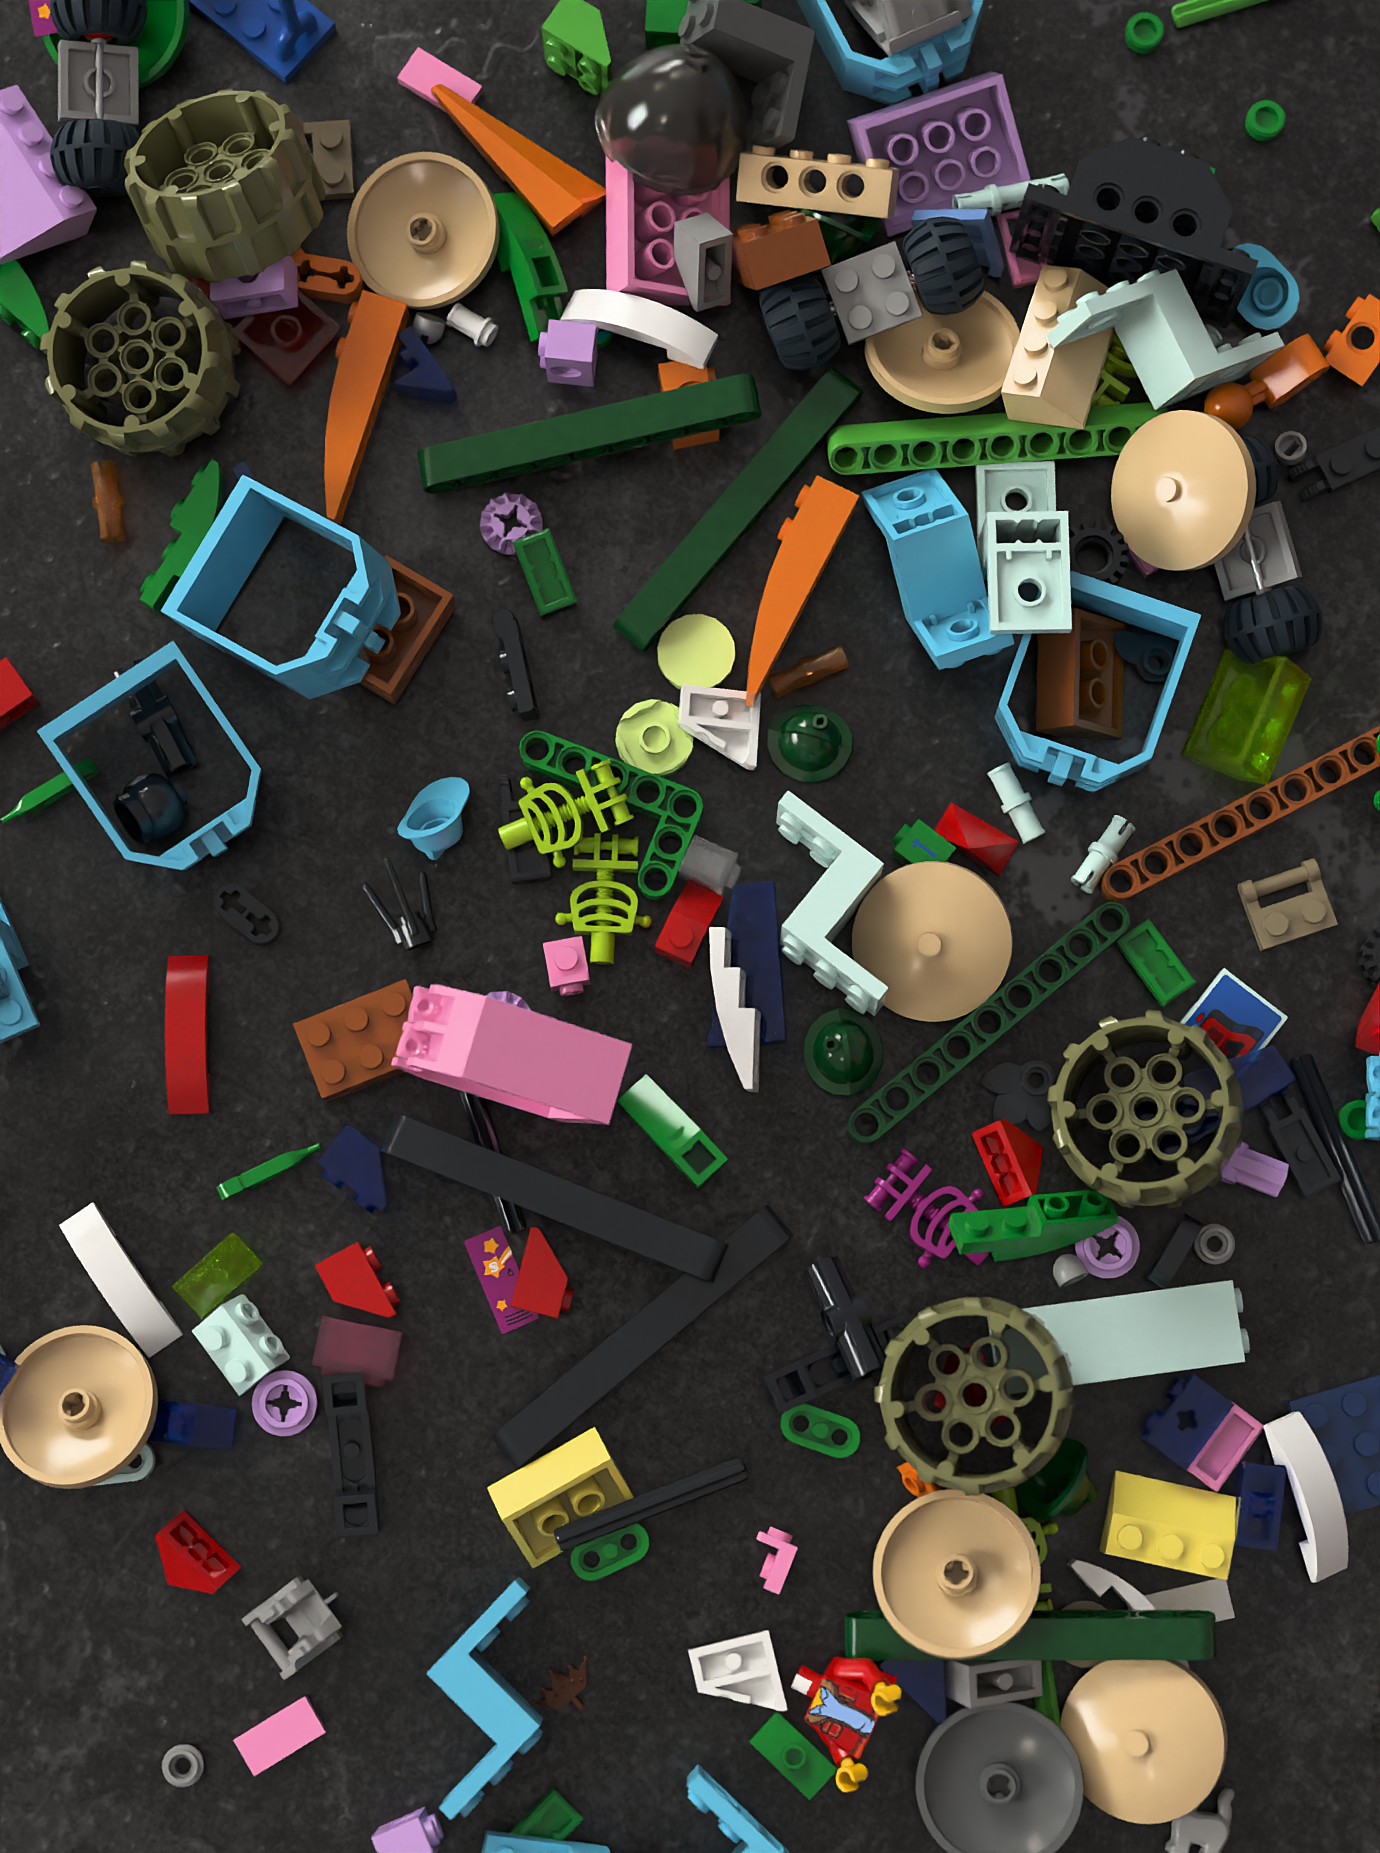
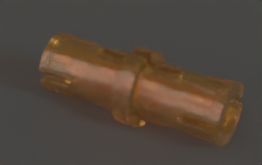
M101 461L102 467H99L98 462H94L90 465L95 491L92 505L98 513L100 541L103 543H114L113 537H116L117 542H121L126 539L120 509L124 502L123 496L118 494L115 462Z
M838 644L834 648L809 659L807 656L799 658V663L772 675L770 674L768 681L775 697L778 699L803 686L809 685V687L818 685V680L842 669L849 668V663L842 647Z

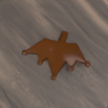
M583 1656V1663L579 1669L573 1668L572 1665L567 1666L569 1676L554 1673L552 1669H548L547 1674L551 1676L552 1690H546L545 1687H542L540 1691L543 1693L544 1698L538 1701L531 1700L530 1705H541L559 1710L571 1701L576 1709L580 1710L584 1705L576 1695L586 1687V1661L589 1659L588 1656Z

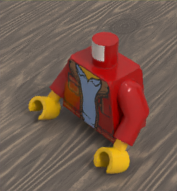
M833 1657L824 1675L802 1665L791 1688L813 1698L804 1719L807 1724L815 1729L828 1747L836 1766L840 1768L836 1773V1783L843 1792L858 1790L859 1784L857 1782L866 1779L868 1774L867 1768L860 1763L854 1764L856 1758L860 1759L880 1716L897 1711L898 1706L893 1701L901 1697V1689L895 1685L898 1678L880 1671L869 1658Z

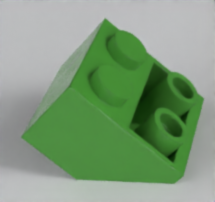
M560 0L542 26L546 63L558 74L565 75L567 73L579 80V84L589 93L594 95L600 93L609 99L613 93L612 67L600 10L584 0Z

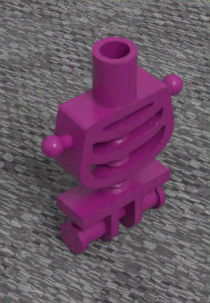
M902 1149V1155L893 1165L889 1163L886 1166V1169L891 1173L885 1181L878 1177L874 1181L877 1186L869 1196L865 1195L863 1199L878 1212H880L882 1209L881 1205L889 1196L896 1200L884 1216L888 1222L895 1217L905 1203H909L908 1206H912V1209L915 1208V1213L910 1222L909 1236L916 1246L925 1250L923 1256L918 1260L919 1266L928 1268L933 1255L943 1260L954 1247L957 1248L948 1227L950 1215L947 1216V1212L957 1206L963 1207L965 1209L964 1212L978 1211L974 1204L983 1200L984 1193L980 1189H975L971 1196L967 1198L958 1188L947 1186L934 1191L928 1197H924V1194H921L920 1191L917 1192V1188L932 1169L925 1165L913 1180L910 1179L906 1174L914 1164L917 1165L919 1163V1160L907 1150ZM897 1180L907 1186L902 1194L892 1187ZM949 1195L956 1199L946 1204L941 1210L940 1207L937 1208V1205H933L934 1203L932 1202L937 1197ZM921 1216H925L924 1218L930 1222L926 1228L924 1240L918 1234V1221ZM938 1227V1230H941L942 1233L937 1241V1245L934 1246L931 1241L934 1229ZM947 1238H951V1241L946 1246L945 1243ZM989 1252L964 1255L979 1266Z

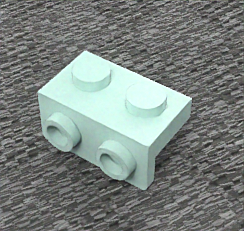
M244 1294L222 1304L192 1330L193 1334L239 1396L249 1391L272 1370L290 1359L289 1354L283 1348L281 1340L272 1333L259 1315L256 1306Z

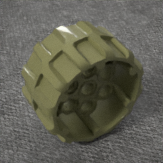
M230 88L218 90L217 93L197 99H188L176 105V108L158 120L150 122L142 130V135L136 145L127 151L124 167L128 174L125 179V188L154 251L162 259H165L169 270L184 277L193 276L202 278L207 283H220L225 279L245 275L250 277L264 272L268 266L280 261L287 255L292 256L301 248L300 244L306 239L312 229L319 227L323 219L320 201L325 199L326 189L297 116L288 105H278L273 95L269 92L262 90L255 92L233 91Z
M145 260L131 261L130 268L108 271L102 266H98L87 273L90 279L82 283L71 294L62 293L54 303V306L59 310L55 315L50 332L41 336L40 350L47 355L50 372L44 385L49 396L63 405L70 416V423L95 440L135 458L141 456L143 452L159 451L170 457L180 455L184 452L186 443L203 433L212 436L220 428L218 419L225 408L229 397L236 398L241 385L234 379V355L240 354L241 348L238 338L228 329L214 302L202 290L181 274H171L162 271ZM159 297L178 299L183 301L179 305V313L185 319L180 321L172 316L161 318L152 308L158 306ZM118 310L117 325L113 327L110 324L103 323L112 313ZM146 313L145 325L141 329L134 330L133 321L135 317ZM174 330H180V341L174 346H168L167 338L169 334ZM200 331L202 356L197 374L196 370L185 362V358L194 352L196 347L195 334ZM108 336H114L115 342L112 349L102 353L101 345L103 340ZM87 352L99 359V363L94 365L87 376L89 387L86 389L85 361ZM148 352L149 361L147 365L141 369H136L135 362L137 357L141 353ZM182 368L184 372L182 381L175 386H171L170 375L176 369ZM111 375H116V386L111 391L105 392V380ZM146 391H151V402L145 408L139 409L138 399L140 395ZM171 394L177 398H184L177 407L161 417L167 408L166 397ZM104 400L111 404L123 403L127 410L135 415H129L125 418V427L105 424L101 418L106 416L107 408L100 402Z
M1148 1010L1146 1017L1117 1021L1114 1017L1109 1016L1100 1020V1030L1093 1033L1080 1045L1070 1044L1063 1053L1066 1062L1060 1072L1056 1085L1051 1086L1048 1090L1047 1101L1052 1108V1121L1055 1132L1053 1140L1068 1165L1087 1187H1091L1105 1197L1115 1200L1120 1206L1131 1209L1136 1205H1165L1169 1209L1179 1207L1183 1199L1201 1191L1206 1186L1214 1187L1222 1180V1172L1235 1150L1241 1147L1244 1137V1098L1236 1072L1231 1062L1212 1042L1207 1032L1197 1025L1190 1027L1166 1018L1161 1011ZM1145 1042L1171 1045L1168 1054L1155 1055L1148 1061L1146 1068L1140 1069L1133 1059L1118 1057L1115 1052L1126 1046ZM1191 1053L1201 1059L1213 1071L1221 1084L1222 1090L1214 1091L1209 1100H1205L1202 1094L1194 1088H1181L1184 1084L1185 1076L1179 1061L1188 1060L1191 1057ZM1100 1061H1103L1107 1065L1104 1071V1079L1110 1089L1108 1094L1095 1095L1090 1099L1086 1109H1077L1075 1104L1083 1082L1092 1069ZM1163 1065H1169L1176 1069L1175 1078L1168 1084H1160L1154 1080L1155 1071ZM1122 1068H1129L1135 1072L1134 1081L1127 1087H1118L1113 1083L1115 1073ZM1187 1098L1195 1099L1200 1104L1197 1114L1190 1118H1184L1177 1113L1179 1103ZM1146 1101L1157 1104L1158 1113L1152 1120L1142 1121L1137 1118L1136 1111L1140 1104ZM1106 1104L1115 1106L1117 1115L1111 1123L1101 1124L1096 1121L1098 1108ZM1217 1113V1116L1221 1119V1124L1216 1138L1205 1155L1194 1164L1191 1159L1187 1158L1190 1152V1143L1185 1130L1186 1128L1193 1129L1199 1127L1204 1123L1207 1114ZM1086 1122H1090L1094 1129L1101 1134H1113L1110 1138L1109 1149L1115 1162L1114 1164H1105L1101 1171L1086 1160L1077 1141L1075 1131H1082L1086 1126ZM1167 1135H1176L1181 1139V1147L1175 1154L1166 1155L1159 1150L1161 1140ZM1135 1138L1140 1142L1139 1152L1130 1158L1119 1155L1118 1148L1122 1140ZM1150 1153H1154L1156 1158L1164 1164H1178L1180 1172L1179 1175L1150 1183L1128 1182L1123 1176L1126 1168H1136L1142 1165Z
M959 1298L930 1306L919 1312L918 1316L896 1338L891 1339L885 1350L887 1357L881 1381L875 1387V1401L880 1403L887 1429V1435L884 1437L890 1449H897L901 1456L917 1471V1478L927 1484L937 1483L947 1488L963 1491L965 1496H978L982 1493L1018 1486L1041 1470L1059 1451L1076 1407L1070 1371L1072 1364L1068 1354L1061 1349L1051 1332L1044 1326L1045 1322L1038 1316L997 1298ZM964 1315L990 1317L988 1324L992 1330L991 1336L977 1340L969 1354L958 1344H942L939 1341L941 1332L937 1327L948 1320ZM1013 1327L1021 1332L1038 1350L1049 1374L1035 1379L1030 1371L1023 1368L1011 1370L1007 1366L1010 1361L1009 1346L1002 1340L1005 1330ZM986 1343H992L1000 1349L1001 1360L995 1367H988L980 1360V1349ZM918 1345H927L932 1351L929 1358V1369L937 1379L935 1382L923 1386L917 1392L915 1400L911 1397L904 1398L903 1384L910 1358ZM946 1350L955 1352L960 1359L959 1369L954 1374L945 1373L939 1366V1357ZM1012 1376H1020L1027 1381L1028 1393L1023 1399L1012 1398L1007 1392L1006 1384ZM971 1383H979L987 1391V1400L982 1406H973L966 1399V1389ZM1037 1389H1042V1391H1052L1053 1393L1052 1411L1045 1434L1036 1446L1034 1443H1025L1021 1439L1024 1425L1016 1409L1028 1404L1034 1399ZM930 1390H938L945 1396L946 1406L941 1413H933L926 1407L925 1397ZM917 1410L919 1415L926 1420H942L945 1423L942 1430V1439L945 1446L950 1450L946 1460L942 1461L921 1443L910 1425L907 1414ZM997 1416H1008L1013 1421L1015 1430L1010 1438L1003 1439L994 1433L992 1425ZM963 1422L971 1427L973 1440L969 1445H959L954 1441L952 1428L956 1423ZM982 1436H985L995 1446L1005 1447L1011 1445L1015 1450L1013 1459L1017 1464L997 1471L975 1472L963 1469L965 1463L961 1455L975 1449L980 1444Z

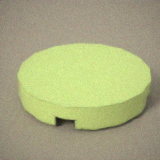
M703 614L685 615L672 621L663 631L657 647L658 665L662 673L672 685L680 690L683 684L716 688L717 685L721 684L723 680L725 681L731 674L735 662L734 640L728 629L716 618Z
M650 699L636 703L627 710L619 722L615 740L622 762L662 778L673 775L681 769L692 753L694 736L678 727L679 707L667 702H661V700Z

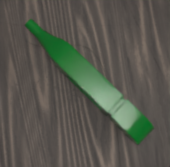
M92 758L85 759L75 765L86 782L93 779L99 773V769ZM64 771L22 797L16 807L9 814L0 818L3 824H6L12 819L37 813L72 792L76 787Z
M317 1143L309 1148L277 1156L240 1174V1176L221 1183L216 1187L222 1201L234 1198L248 1189L257 1187L294 1169L308 1156L321 1150V1147Z

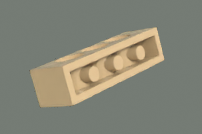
M753 145L752 152L740 153L736 201L879 218H890L895 215L900 168L889 167V160L866 158V164L851 163V156L842 154H828V160L813 159V151L796 149L790 150V156L775 154L776 147H763L760 145ZM777 165L784 167L788 173V182L784 187L776 185L773 181L772 174ZM814 170L821 171L826 178V186L821 192L813 189L810 184V176ZM852 174L860 176L864 182V190L860 196L853 195L848 189V179Z

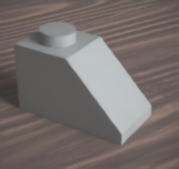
M708 212L677 221L674 224V259L692 307L696 312L730 302L733 234Z
M944 1660L946 1697L968 1708L1042 1696L1041 1660Z

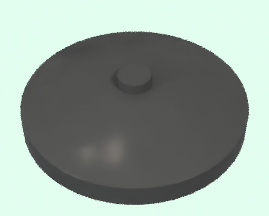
M1015 1701L976 1708L965 1706L944 1719L928 1738L918 1762L916 1796L918 1807L927 1829L947 1853H1055L1072 1833L1080 1815L1083 1801V1775L1077 1753L1069 1738L1051 1718L1041 1711Z

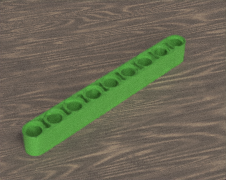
M1151 402L1091 406L1084 429L1008 420L1007 413L850 424L833 428L827 435L826 446L831 468L842 475L1120 455L1128 440L1142 425L1152 418L1170 411L1167 406L1154 410ZM1117 427H1124L1119 432H1111L1113 429ZM1077 430H1085L1080 435H1072ZM1038 433H1046L1041 438H1033ZM998 436H1008L1002 441H994ZM959 439H969L963 444H955ZM920 442H930L928 445L923 447L916 446ZM880 445H891L889 448L884 450L877 449ZM841 448H852L849 452H838Z

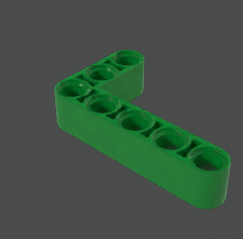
M536 730L526 734L520 741L519 746L521 759L525 767L536 774L582 792L584 791L577 774L567 773L564 770L565 763L571 758L583 760L586 764L584 769L587 771L592 786L595 787L600 783L595 771L591 770V766L610 759L611 763L609 765L612 772L619 774L623 779L620 786L615 789L618 796L626 793L628 800L625 801L627 808L659 821L638 874L639 891L643 898L650 902H662L669 898L702 819L703 803L700 795L688 787L549 733ZM534 744H543L549 749L547 756L542 760H533L528 757L527 752ZM646 786L654 787L659 792V797L653 803H643L637 797L639 790ZM607 790L596 794L600 799L610 800ZM684 800L690 801L695 805L696 812L691 817H680L674 811L676 804ZM670 836L677 838L682 844L681 849L675 854L664 853L659 847L660 842L664 838ZM652 873H660L667 879V884L659 891H652L645 885L647 876Z

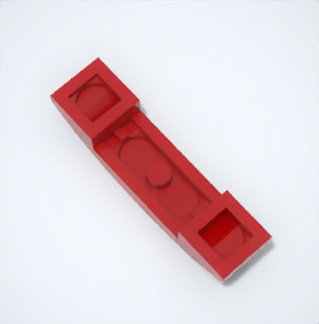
M209 955L168 956L165 995V1065L169 1115L210 1114V1074L208 1073L207 995H210Z

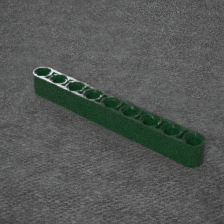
M830 368L616 619L613 628L641 651H647L825 443L828 433L833 428L839 426L853 410L864 391L836 368Z
M738 374L432 445L419 450L417 456L423 490L426 493L436 494L743 424L758 419L762 413L754 376L751 374Z
M1107 902L1098 907L858 1107L847 1123V1133L851 1140L860 1145H871L879 1140L1117 941L1129 927L1130 917L1126 908L1116 902ZM1105 913L1113 914L1119 921L1118 930L1109 932L1103 929L1100 924V916ZM1075 938L1083 939L1089 946L1088 956H1075L1069 947L1070 940ZM1046 963L1054 965L1059 972L1058 981L1053 983L1045 982L1039 975L1040 965ZM1021 989L1026 992L1029 999L1028 1006L1025 1008L1014 1007L1009 1001V991ZM982 1014L993 1015L998 1021L999 1027L997 1032L988 1034L980 1030L978 1026L979 1016ZM953 1039H959L966 1043L968 1047L967 1057L955 1059L950 1056L947 1051L948 1042ZM927 1064L934 1067L938 1075L937 1082L932 1085L922 1084L916 1074L919 1066ZM891 1090L903 1092L907 1098L906 1108L900 1111L889 1108L886 1103V1094ZM866 1115L873 1118L877 1126L876 1133L867 1137L860 1135L855 1129V1120L858 1117Z
M1033 1610L1023 1629L1006 1645L987 1655L962 1660H1208L1217 1656L1215 1613L1206 1610ZM854 1611L844 1615L846 1658H869L871 1660H956L929 1655L913 1647L892 1628L882 1611Z

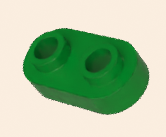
M805 1403L782 1414L780 1421L782 1433L789 1441L835 1458L848 1457L859 1446V1429L848 1418ZM800 1415L805 1416L808 1420V1427L802 1432L796 1431L793 1427V1420ZM837 1429H842L847 1435V1440L842 1445L834 1444L831 1439L832 1433Z
M636 1523L574 1548L571 1554L572 1568L584 1580L595 1581L642 1559L649 1547L648 1533L641 1524ZM625 1534H633L636 1537L637 1545L633 1549H625L622 1546L621 1538ZM589 1551L596 1552L600 1557L599 1564L595 1567H589L584 1562V1555Z

